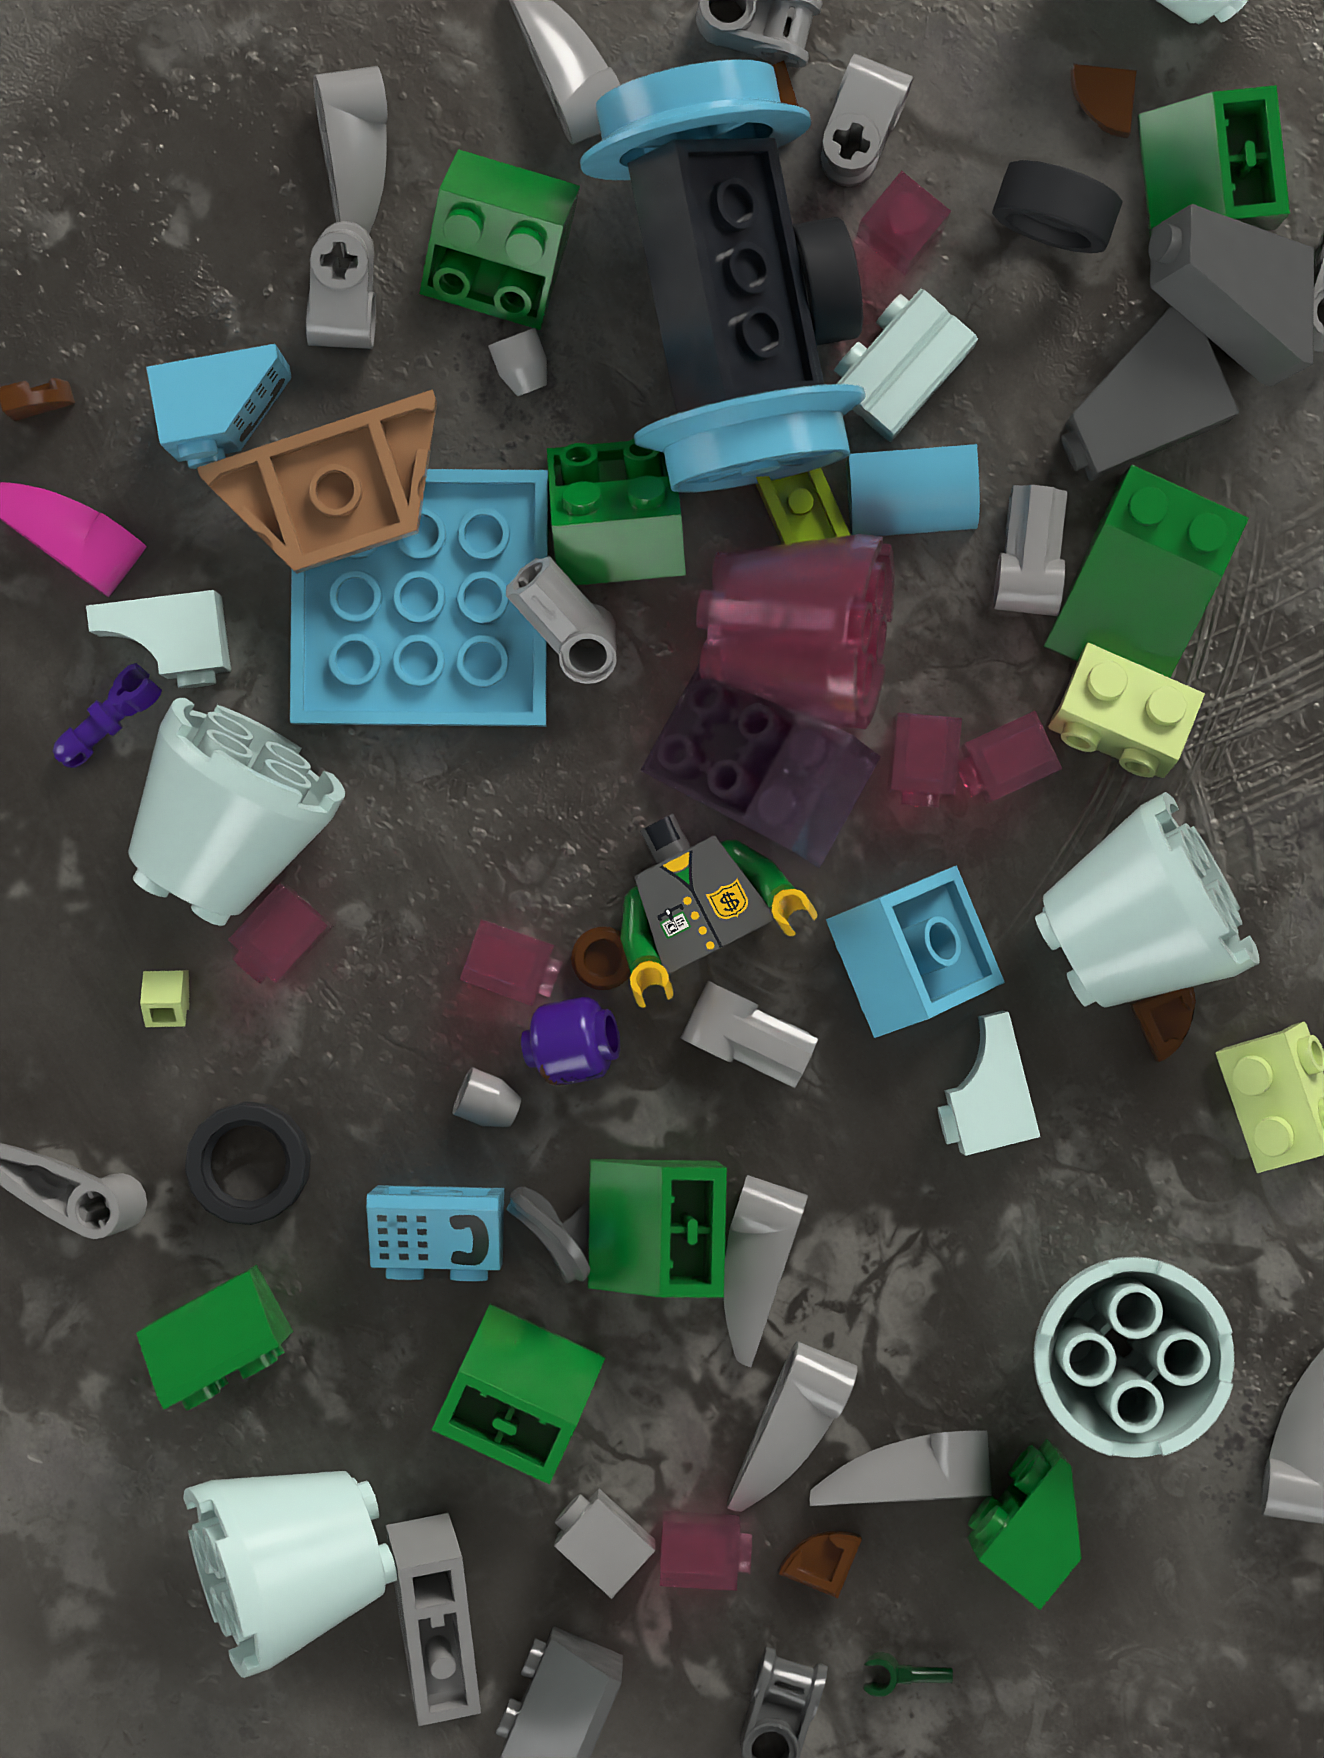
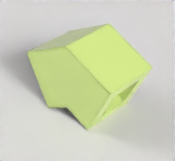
M189 970L143 971L140 1005L145 1027H180L186 1025V1013L189 1010Z

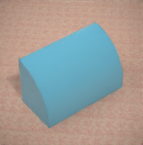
M977 444L855 453L847 457L845 466L852 538L978 528L980 487Z

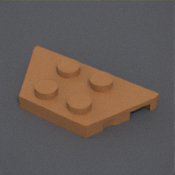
M432 389L197 467L200 478L298 574L419 533L437 400Z

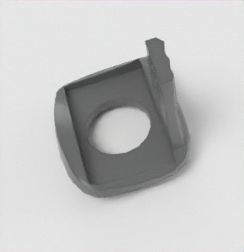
M518 1187L510 1193V1203L506 1210L523 1222L542 1241L566 1283L574 1280L583 1282L590 1274L589 1264L583 1254V1251L588 1247L589 1198L567 1221L561 1223L552 1205L539 1193L526 1187Z

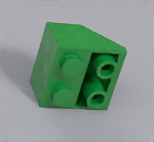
M1277 85L1210 92L1138 115L1150 239L1152 228L1190 204L1263 230H1276L1290 214Z
M458 149L439 188L419 294L540 330L569 239L580 185Z
M635 439L599 444L574 443L566 447L547 448L556 564L575 585L686 575L679 492L671 490L663 452L636 445Z
M590 1159L588 1264L590 1274L587 1277V1287L589 1289L653 1297L724 1298L727 1168L718 1161Z
M255 1265L146 1325L136 1335L162 1408L165 1410L181 1401L185 1410L188 1411L220 1393V1389L229 1384L225 1376L238 1369L242 1378L246 1379L278 1360L277 1357L285 1353L281 1344L293 1330L261 1271Z
M490 1303L432 1430L550 1485L604 1363L605 1356Z
M1048 1439L1043 1442L1039 1449L1030 1445L1019 1455L1008 1472L1013 1481L998 1499L994 1496H988L978 1506L968 1521V1526L973 1531L967 1537L978 1560L1039 1610L1042 1609L1081 1560L1072 1466L1059 1449Z

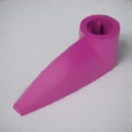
M0 482V520L108 598L147 548L143 542L105 514L99 513L73 499L38 487Z

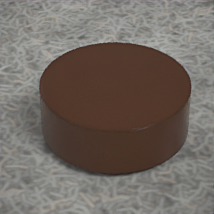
M611 927L592 928L583 933L576 941L571 955L572 967L578 979L588 987L596 990L614 989L623 984L631 975L620 940L621 932Z

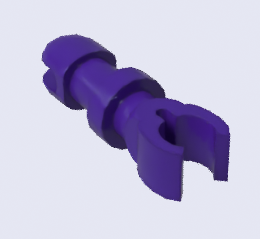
M137 663L127 666L114 680L113 686L108 693V698L103 703L96 700L87 708L90 715L76 729L73 730L69 727L57 739L53 747L55 759L62 762L68 768H76L82 765L94 754L92 748L105 735L109 733L115 736L123 728L120 721L153 705L160 697L162 689L149 679L150 674Z

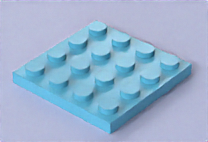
M428 469L418 534L298 574L292 570L290 723L292 725L546 727L547 641L506 597V586L516 577L519 570L532 560L548 557V470Z

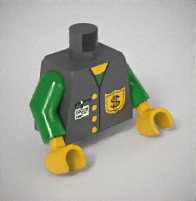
M671 814L640 830L657 865L634 876L637 885L631 888L624 897L620 940L631 972L630 985L635 1000L640 1007H646L642 995L643 991L648 986L655 984L664 987L667 999L669 1000L673 997V988L668 974L774 920L777 921L785 934L794 936L796 933L788 923V918L796 910L803 909L808 911L813 920L817 918L818 914L806 894L801 890L795 889L771 859L737 839L719 842L715 835L691 847L675 815Z

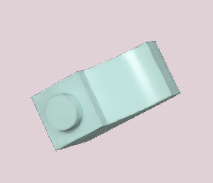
M215 590L86 606L88 627L91 633L99 637L127 638L142 644L158 661L159 674L167 679L177 678L178 688L216 684L215 673L231 671L222 596Z
M1002 1010L978 1016L980 1045L976 1061L970 1073L956 1088L944 1090L948 1105L937 1107L946 1144L957 1142L960 1152L965 1156L1040 1137L1008 1011Z

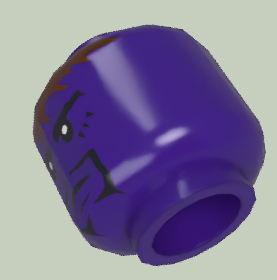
M580 997L539 1006L532 1015L530 1030L522 1032L521 1048L524 1060L529 1068L537 1067L538 1072L547 1083L561 1086L603 1077L610 1069L611 1060H616L619 1057L620 1036L617 1022L611 1010H602L595 1000L588 997Z

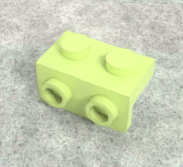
M1087 643L1081 652L1061 704L1053 714L1048 728L1061 734V739L1075 749L1085 752L1098 750L1119 759V764L1130 773L1141 777L1158 776L1164 778L1180 759L1205 693L1091 643Z
M1305 1022L1291 1025L1277 1033L1225 1047L1216 1052L1257 1173L1324 1155V1050L1318 1038L1310 1035Z

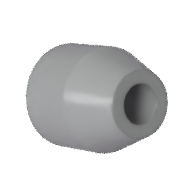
M536 328L488 345L499 376L517 396L547 385V357Z
M471 1067L460 1087L452 1114L480 1126L510 1127L519 1110L521 1097L502 1079Z

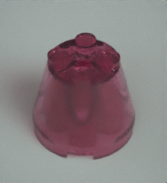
M853 534L733 552L718 551L714 559L712 571L713 590L703 589L697 605V627L708 629L707 640L704 642L700 657L701 678L719 681L834 727L866 729L874 716L886 671L885 665L880 663L885 650L887 622L893 620L895 572L892 545L884 544L883 537Z

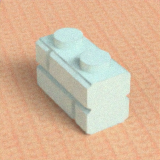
M921 288L910 301L902 294H899L876 321V324L883 329L882 333L868 349L858 341L834 369L841 377L837 384L857 385L865 389L866 398L852 410L890 442L970 353L978 341L976 334Z

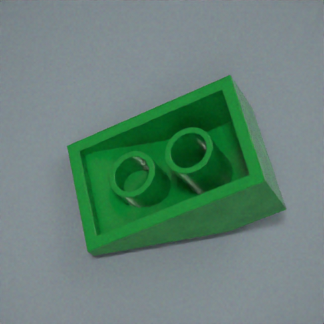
M1131 464L1121 475L1043 647L1078 662L1086 644L1091 643L1171 678L1223 577L1249 517Z

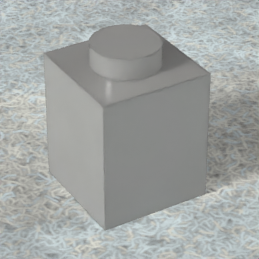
M600 1489L589 1500L585 1499L581 1494L577 1495L554 1522L561 1528L560 1532L556 1535L554 1547L611 1599L655 1552V1539Z

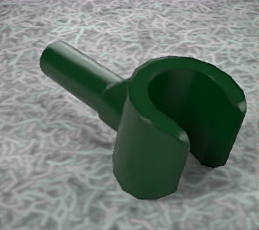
M885 1652L874 1653L867 1658L864 1664L866 1666H884L890 1673L891 1680L887 1683L867 1682L864 1684V1691L875 1697H883L890 1694L897 1684H952L953 1669L950 1667L899 1665L895 1657Z

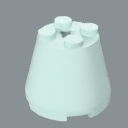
M178 698L172 702L159 727L128 850L130 859L138 868L133 876V880L141 888L156 896L167 897L169 892L191 903L192 911L205 921L224 926L230 915L241 914L332 820L345 797V790L332 773L323 771L319 778L310 770V764L299 755L302 748L270 728L219 705L215 707L213 712H208V714L194 711L192 709L195 704L186 698Z
M1166 792L1137 808L1043 895V912L1035 916L1038 928L1046 943L1052 950L1062 947L1073 967V970L1067 972V978L1075 995L1085 1007L1097 1002L1106 1008L1236 976L1259 964L1258 950L1250 936L1242 940L1239 938L1237 927L1242 925V920L1238 913L1240 907L1226 879L1194 826L1190 828L1187 823L1178 826L1171 814L1179 810L1174 798Z
M1121 1257L1094 1264L1072 1277L1059 1289L1046 1307L1037 1329L1034 1344V1367L1037 1383L1054 1417L1066 1431L1086 1446L1109 1456L1149 1457L1158 1454L1164 1456L1176 1452L1198 1439L1211 1427L1224 1409L1233 1387L1231 1383L1234 1370V1347L1231 1336L1233 1332L1229 1320L1216 1298L1204 1285L1185 1271L1171 1264L1145 1257ZM1111 1328L1128 1337L1127 1342L1132 1351L1126 1357L1115 1352L1111 1343L1104 1337Z
M346 1471L210 1480L184 1490L183 1499L187 1509L197 1507L199 1522L192 1525V1529L188 1530L203 1591L214 1623L219 1622L223 1634L226 1637L233 1635L238 1647L228 1651L230 1661L242 1678L271 1669L382 1596L385 1592V1584L397 1580V1570L391 1551L386 1543L378 1545L371 1520L379 1518L378 1504L372 1487L368 1481L357 1483L356 1479L351 1478Z

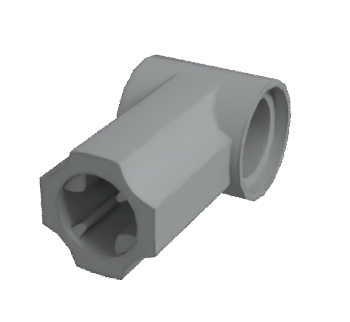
M1013 485L1011 488L1006 524L1004 553L1000 552L995 576L994 609L1058 616L1065 578V560L1060 559L1067 491L1040 485Z
M550 556L543 559L535 558L521 568L516 577L506 586V597L558 653L560 667L565 675L573 681L583 684L597 683L606 679L613 672L617 662L616 621L612 614L604 607L591 603ZM582 639H593L601 644L594 648H584L575 643Z
M707 981L680 1038L732 1063L735 1059L795 1088L812 1056L818 1038L809 1035V1032L782 1019L778 1020L757 1010L758 1004Z

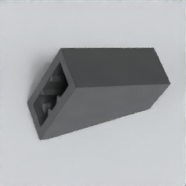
M1190 204L1151 229V239L1148 247L1151 258L1150 287L1261 384L1272 387L1313 365V247L1194 204Z
M1171 306L1074 411L1065 423L1069 433L1062 435L1061 438L1073 468L1076 471L1084 468L1089 481H1092L1229 423L1239 414V411L1207 336Z

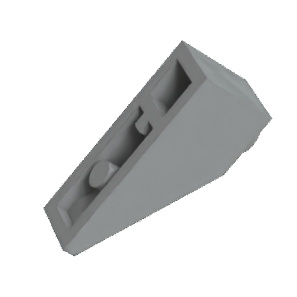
M449 1513L386 1525L388 1546L397 1570V1580L393 1583L418 1726L480 1714L481 1707L463 1558Z

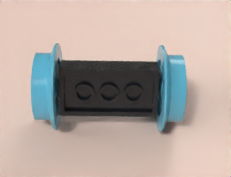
M721 60L681 66L640 77L607 92L596 103L602 141L583 154L580 159L582 172L590 177L605 180H631L677 412L676 415L654 422L637 431L634 435L636 445L664 453L671 490L683 493L714 491L753 485L758 483L756 477L770 476L771 481L819 469L848 457L850 449L843 416L866 398L865 389L861 386L848 384L824 385L778 153L779 147L795 140L810 128V113L802 107L781 103L773 66L756 60Z

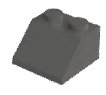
M555 1626L552 1627L546 1643L534 1639L520 1675L530 1679L521 1702L512 1698L508 1700L495 1733L505 1738L501 1758H590L622 1683L623 1655Z

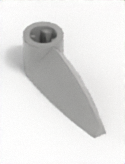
M509 0L551 103L570 144L574 145L601 134L596 103L604 94L620 86V82L611 67L608 68L604 59L581 27L554 1Z
M378 66L315 74L313 77L314 97L336 222L348 221L356 223L370 234L380 205L386 171V123L388 113L385 88ZM340 242L343 258L356 256L347 254L346 243Z
M0 1143V1185L29 1206L83 1237L90 1239L104 1238L130 1229L140 1223L145 1215L147 1207L145 1190L140 1182L131 1175L118 1173L98 1178L51 1157Z
M747 1175L727 1240L724 1309L736 1361L751 1368L808 1195Z
M798 1341L793 1345L727 1501L728 1509L744 1511L774 1491L802 1465L822 1439L834 1418L837 1419L843 1411L853 1389L857 1375V1365Z
M1324 1348L1296 1384L1282 1413L1263 1476L1261 1493L1262 1516L1324 1524Z
M987 1431L933 1433L895 1442L872 1450L843 1465L810 1490V1506L992 1496Z

